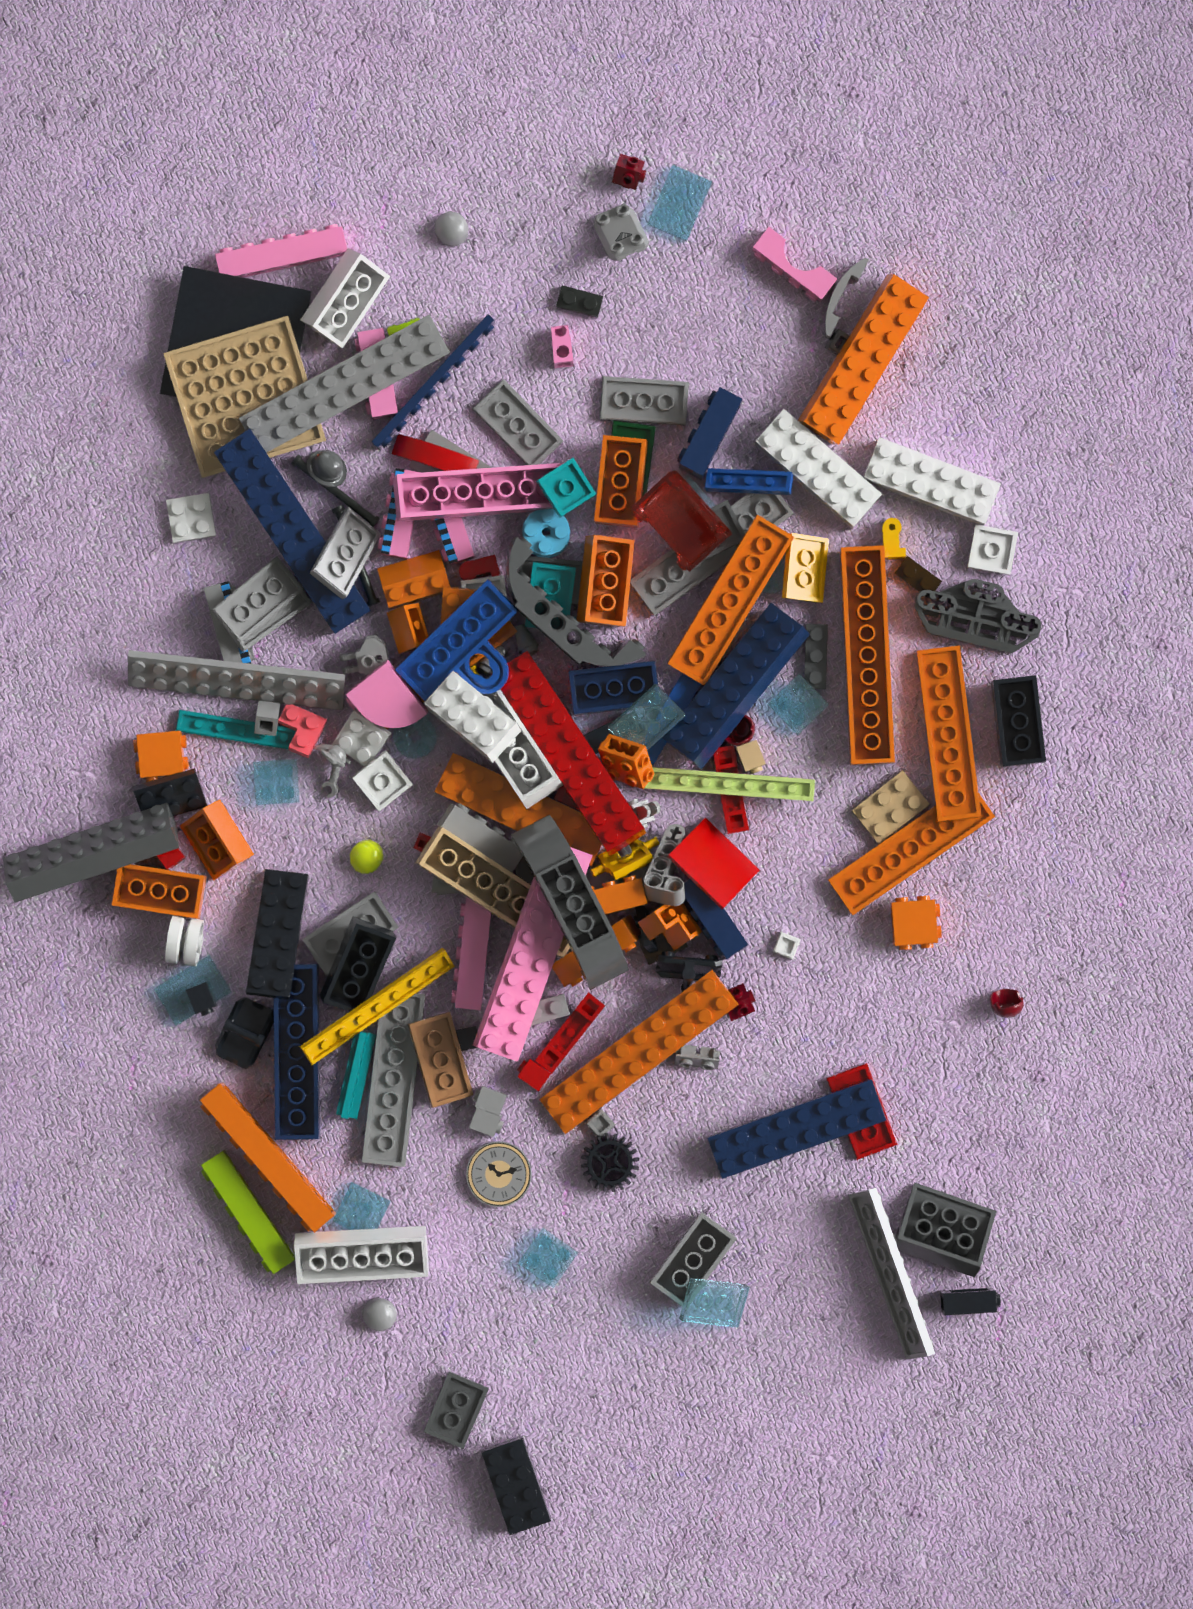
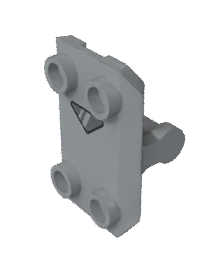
M622 204L595 216L594 228L609 259L620 261L625 259L626 256L644 251L648 247L649 240L634 210L628 205Z

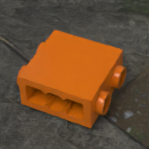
M181 731L137 734V740H133L134 753H138L139 761H135L136 774H140V778L146 779V782L189 770L188 757H184L183 748H187L186 735H182Z
M609 734L600 743L598 751L603 766L613 781H620L631 787L644 789L648 782L652 780L654 771L645 745Z
M917 896V901H908V897L895 898V902L890 903L893 946H899V950L912 949V945L920 944L921 948H934L933 943H938V938H942L941 925H937L936 918L940 917V906L935 904V899L930 900V896Z

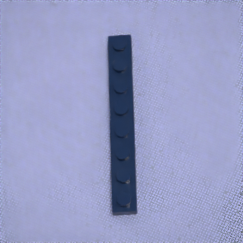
M489 314L486 315L371 441L378 450L381 447L386 448L393 440L391 436L396 431L401 432L407 425L406 420L410 415L414 417L421 410L422 406L420 404L425 399L429 401L437 392L435 388L439 383L443 385L451 377L450 371L454 367L458 369L466 360L464 356L469 351L472 353L480 345L478 341L483 335L487 337L494 330L493 324L495 320Z

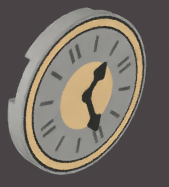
M503 1141L490 1142L481 1146L470 1158L466 1170L467 1183L473 1195L482 1203L494 1207L508 1206L520 1200L528 1190L532 1176L531 1165L524 1152L515 1145Z

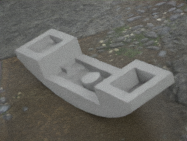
M864 258L853 265L837 284L825 316V338L830 339L840 317L834 315L833 312L850 278L858 282L869 259Z

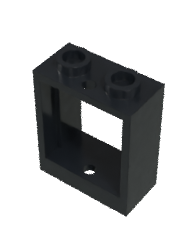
M992 1287L940 1290L941 1312L945 1316L997 1312V1307H1001L1000 1294Z

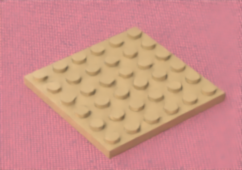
M288 316L163 353L202 478L226 471L214 452L246 431L239 420L240 417L308 381ZM320 423L267 452L268 456L271 458L326 441L322 424Z

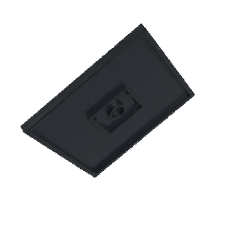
M183 266L167 352L285 316L289 317L300 352L305 330V323L301 321V318L309 308L312 291ZM165 362L160 394L177 397Z

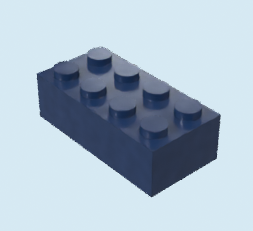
M719 387L718 391H712L707 403L709 405L708 410H702L697 420V424H699L698 429H692L687 439V443H689L688 448L683 447L677 458L679 469L702 480L742 404V398Z
M655 661L569 671L574 716L660 706Z
M691 879L684 882L685 901L683 904L688 903L691 908L689 913L696 922L699 920L703 925L701 930L706 939H712L716 944L713 949L719 958L724 956L725 959H728L749 945L724 908L721 909Z

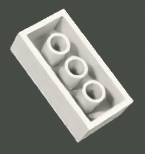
M348 248L301 318V321L329 342L343 348L390 276L362 254Z
M454 671L424 702L432 714L492 763L521 732L518 724Z

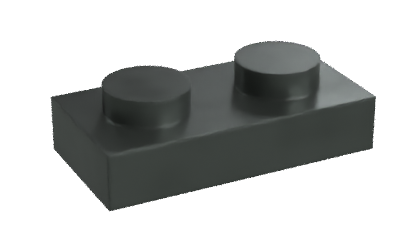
M562 285L556 307L598 318L603 296Z

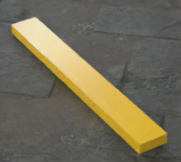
M444 948L439 949L302 1044L300 1048L309 1063L314 1065L455 967Z

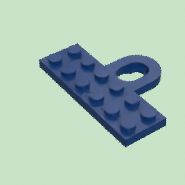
M488 579L395 670L424 701L433 694L452 671L457 672L461 678L480 693H494L506 684L509 676V667L505 658L488 640L519 610ZM479 653L487 657L489 666L493 671L490 678H483L481 675L474 674L471 670L469 662L474 654Z

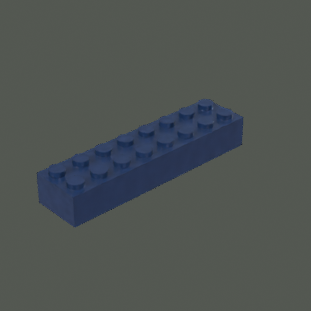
M770 603L662 738L676 751L702 769L810 634L800 623Z
M319 964L295 965L290 1000L274 998L275 1140L320 1139V1060L311 1065L300 1048L302 1044L319 1033Z
M868 1079L708 1136L707 1139L721 1178L724 1179L887 1120L873 1081Z

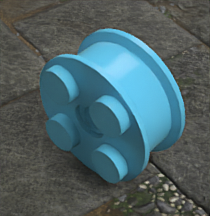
M554 509L535 510L526 518L522 534L532 544L530 549L533 551V555L552 558L561 554L566 549L570 540V526L565 516L559 518ZM549 531L550 535L544 536L542 533Z

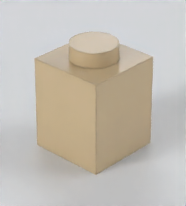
M757 740L736 747L744 772L750 771L752 775L763 770L762 766L766 763Z

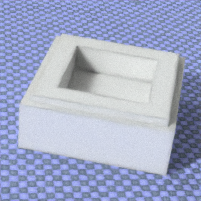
M780 931L773 952L793 960L801 939Z

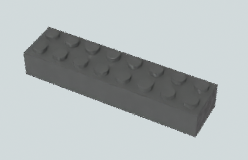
M164 803L120 819H114L99 826H93L78 833H72L60 839L51 840L39 846L30 847L18 853H12L3 857L5 884L14 903L178 849L180 847L176 822L168 804Z

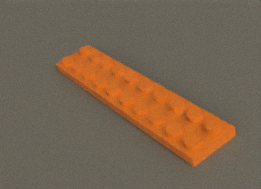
M712 969L539 1100L566 1134L739 1004Z

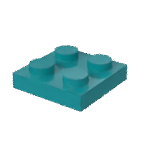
M571 458L536 481L559 518L597 494L574 458Z

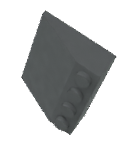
M914 1182L896 1234L898 1251L975 1278L982 1265L996 1210Z

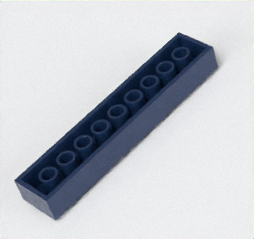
M248 429L216 450L214 454L334 634L371 611L354 584L347 597L342 600L310 574L326 542L252 430Z

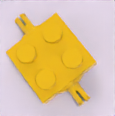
M657 837L647 842L637 839L629 844L632 853L623 858L620 857L618 852L609 856L605 851L597 855L601 865L590 869L594 878L604 872L610 873L615 880L623 878L630 872L643 868L650 863L653 857L649 850L660 843Z

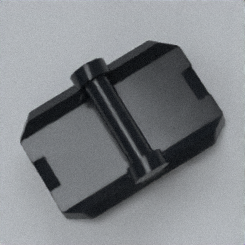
M664 951L662 955H657L656 973L662 978L683 979L680 989L682 993L692 985L693 980H699L712 969L720 978L723 960H718L716 955H706L705 959L677 957L671 951Z
M247 997L236 1001L215 1044L216 1055L244 1069L254 1065L274 1023V1010Z

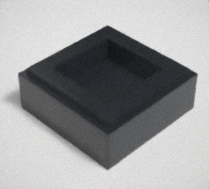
M476 1026L455 1030L461 1051L477 1048L473 1046L477 1035Z

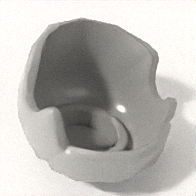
M452 211L443 213L435 222V233L446 246H458L468 237V224L459 213Z
M376 1297L366 1302L362 1309V1318L369 1328L375 1331H385L395 1323L397 1311L393 1303Z

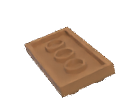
M445 1012L409 1023V1032L431 1108L473 1096L451 1013Z

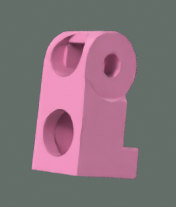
M568 325L551 327L554 369L574 366Z

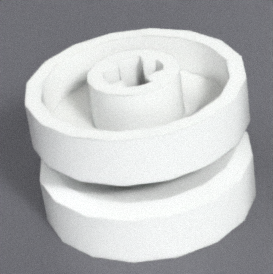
M172 916L167 936L165 962L177 964L181 959L183 951L184 964L197 967L203 945L204 920L192 918L188 923L186 931L185 918Z

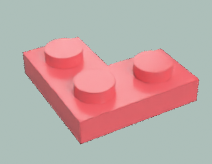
M286 704L278 720V724L296 731L289 745V751L309 758L327 723L326 718L293 704Z

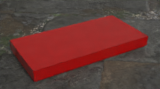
M867 1063L826 1078L831 1092L868 1079H872L887 1121L847 1134L856 1160L898 1145Z

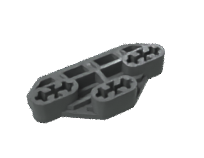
M970 579L941 592L922 590L915 596L914 608L923 622L924 629L929 634L1010 654L1039 637L1041 629L1039 618L1019 612L1004 594L1003 588L998 584ZM974 583L975 588L983 589V585H987L984 590L993 591L995 589L998 597L992 600L991 595L982 594L981 592H973L971 595L968 586ZM927 594L928 599L936 600L935 595L940 596L937 599L939 602H945L948 599L951 608H947L945 611V607L942 605H935L934 603L923 605L924 601L920 600V598ZM939 614H941L938 626H936L937 622L927 621L924 615L938 618ZM1011 615L1012 620H1020L1021 622H1030L1032 620L1035 628L1028 631L1029 628L1027 626L1011 623L1007 626L1008 622L1004 621V618ZM951 621L965 625L970 621L968 632L965 633L966 629L950 625ZM980 628L997 632V628H999L997 640H995V636L980 633ZM1009 636H1014L1026 640H1024L1018 645H1015L1016 642L1013 640H1009Z

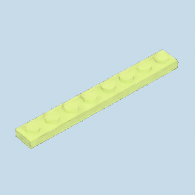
M652 767L654 776L645 786L647 789L814 801L815 779Z

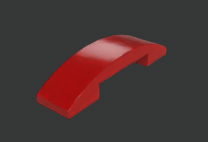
M398 434L391 453L406 460L415 461L442 471L477 469L479 460L402 434Z
M734 745L718 748L713 755L716 772L739 774ZM720 794L727 834L749 831L743 796Z
M588 992L535 1061L552 1074L606 1005Z

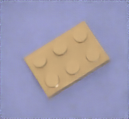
M902 770L855 807L852 812L879 845L926 808L929 803Z

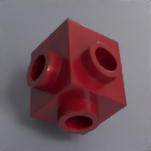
M620 154L611 183L636 190L639 182L643 183L647 172L643 170L645 161L633 156Z
M743 983L728 989L739 1004L728 1012L731 1021L755 1012L752 1003L756 1000L751 989L747 991Z

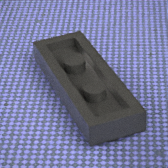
M806 624V630L810 635L805 640L804 689L826 690L828 624Z

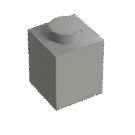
M258 702L254 733L276 736L280 703Z
M482 1086L481 1090H476L473 1101L476 1102L475 1107L500 1115L507 1094Z
M476 1108L469 1128L494 1137L495 1133L500 1134L504 1122L500 1121V1115Z

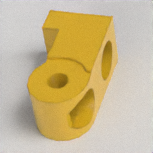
M888 518L882 526V545H884L885 560L905 559L906 548H900L899 533L902 526L896 518Z

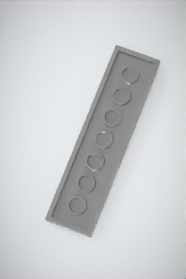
M748 493L731 506L744 533H746L756 515L778 526L794 514L782 496L775 494ZM738 544L691 568H688L678 546H676L632 578L630 584L652 614L656 616L727 564Z
M414 994L378 1019L362 1162L398 1167L406 1166L418 1063L408 1024L423 1019L425 994Z
M876 1188L849 1194L851 1205L906 1360L935 1354L933 1341L928 1335L925 1319L922 1317L918 1307V1299L913 1293L910 1277L904 1268L903 1257L898 1251L896 1237L891 1231L888 1215L882 1206L881 1195L877 1192Z

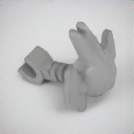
M320 744L315 746L314 749L320 750L321 754L333 765L329 781L321 785L322 788L326 786L332 788V792L327 795V798H331L339 790L337 780L340 767H345V762L350 764L351 761L346 757L345 751L340 746Z

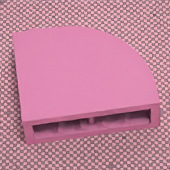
M389 660L385 661L346 693L348 697L346 701L352 709L357 708L367 720L386 728L409 726L428 713V709L405 680L396 672Z

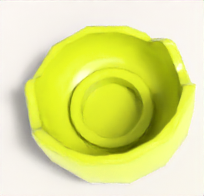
M370 839L358 842L349 854L351 866L355 871L362 874L376 871L384 859L381 846Z

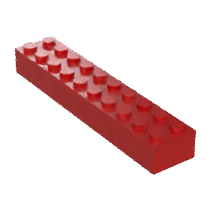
M526 651L507 663L509 676L506 684L500 689L559 777L569 796L608 855H614L646 834L642 823L529 652Z

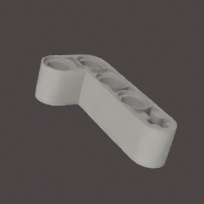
M679 824L670 825L666 829L644 877L646 898L650 901L671 906H679L685 901L684 883L680 878L673 876L677 865L667 857L686 838L685 829Z

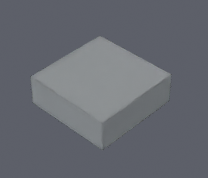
M602 1109L585 1123L596 1136L600 1135L601 1138L616 1125Z

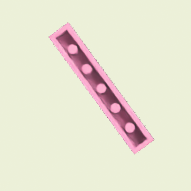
M337 224L326 226L325 230L318 232L316 229L304 231V235L287 234L283 236V239L277 241L274 238L262 240V244L258 245L246 243L236 250H232V247L223 248L215 256L219 273L244 278L340 257L346 252L347 244L342 226L338 227Z
M466 897V904L461 903L460 916L464 917V923L459 925L458 938H462L461 947H457L456 960H460L459 969L455 968L453 981H457V990H452L451 1003H455V1008L481 1010L491 913Z

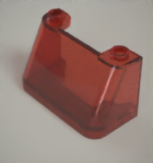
M675 470L668 472L631 507L634 510L632 512L634 517L639 522L645 521L649 523L675 551L678 558L676 563L684 571L687 569L691 572L732 535V532Z

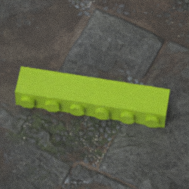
M223 1150L202 1164V1175L207 1182L212 1181L215 1186L213 1191L218 1199L223 1198L227 1206L225 1209L231 1218L235 1216L239 1222L237 1225L239 1231L243 1236L247 1235L249 1237L251 1249L255 1254L259 1253L263 1258L261 1264L265 1270L275 1274L293 1262L295 1255L226 1151Z

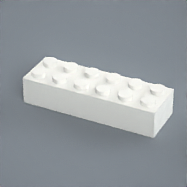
M785 409L781 411L755 441V445L783 470L792 472L793 478L851 529L855 527L882 495L881 492Z
M879 437L863 477L873 485L982 526L987 522L1001 483Z
M501 690L491 694H482L513 719L521 729V732L498 756L495 762L526 809L563 786V784Z
M426 1226L295 1233L294 1251L297 1284L428 1277L429 1262Z

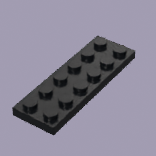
M265 869L246 995L290 1000L308 886V874Z

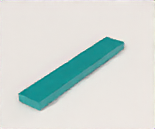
M179 710L176 731L288 750L296 731L290 728L277 726L276 736L254 733L255 722Z

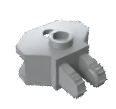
M374 634L366 636L361 648L356 649L355 652L342 654L339 658L341 661L357 659L358 665L346 666L342 669L344 674L359 671V673H365L368 676L385 661L389 660L386 643ZM376 655H381L382 659L376 658Z
M637 798L628 802L644 828L648 827L647 823L655 820L654 815L658 814L661 810L658 801L649 803L648 800L639 802Z

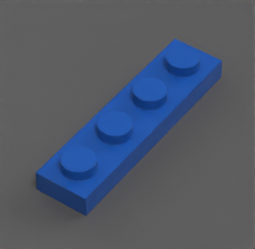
M708 468L705 490L706 492L791 495L794 475L792 472Z

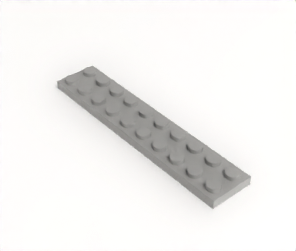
M429 314L245 414L239 420L246 431L248 429L252 430L267 453L449 354L450 351Z
M133 650L128 652V686L335 710H343L345 674Z

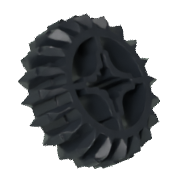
M605 1133L606 1140L602 1141L600 1135L596 1136L599 1143L595 1144L593 1140H590L589 1143L593 1148L585 1147L584 1150L589 1155L581 1156V1159L587 1160V1163L581 1164V1168L588 1167V1171H585L583 1175L591 1174L592 1177L589 1178L588 1183H592L595 1179L597 1181L595 1184L596 1189L599 1188L600 1183L604 1184V1192L607 1190V1185H611L612 1192H615L616 1184L619 1185L621 1190L624 1189L621 1182L625 1181L626 1184L630 1185L631 1182L627 1177H636V1174L632 1173L631 1170H639V1166L633 1165V1162L639 1161V1157L632 1158V1154H635L637 1150L629 1151L628 1148L631 1147L632 1142H628L625 1146L623 1142L626 1138L622 1136L619 1142L616 1140V1133L613 1135V1140H609L608 1133ZM604 1145H616L608 1155L596 1151ZM621 1149L627 1154L628 1168L621 1165L617 1160ZM616 1152L614 1156V1163H616V1165L620 1168L616 1166L612 1168L611 1166V1168H608L607 1171L604 1172L606 1169V1162L600 1157H603L604 1159L607 1157L609 1158L610 1156L612 1157L613 1154ZM592 1157L603 1164L599 1176L596 1175L592 1168ZM612 1170L624 1174L616 1180H604Z

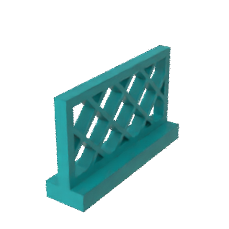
M361 1031L353 1037L336 1115H340L341 1118L358 1119L377 1034Z

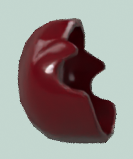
M745 715L725 741L735 746L749 743L755 733L753 720L748 715Z
M1000 989L990 995L992 1011L1000 1017H1015L1021 1013L1024 1007L1023 997L1020 998L1017 990Z

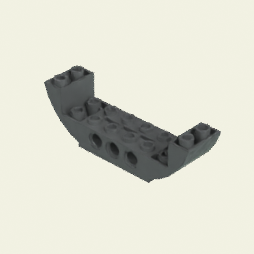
M524 537L512 538L505 563L508 590L514 601L512 604L519 610L518 612L570 659L578 664L583 661L593 665L618 666L634 662L646 655L643 651L645 647L636 639H625L613 653L603 644L597 645L593 641L595 637L588 630H580L577 627L579 622L568 614L565 616L561 612L563 608L556 601H548L545 598L547 593L538 585L533 587L529 583L531 579L524 572H516L533 551L530 549L532 544ZM539 602L544 606L541 614H537L534 609L535 605ZM554 617L560 620V625L556 629H553L551 626V620ZM573 631L576 635V640L573 643H569L567 635Z
M548 815L511 834L520 854H523L581 967L582 970L580 972L589 990L629 971L615 933L575 854L553 818Z

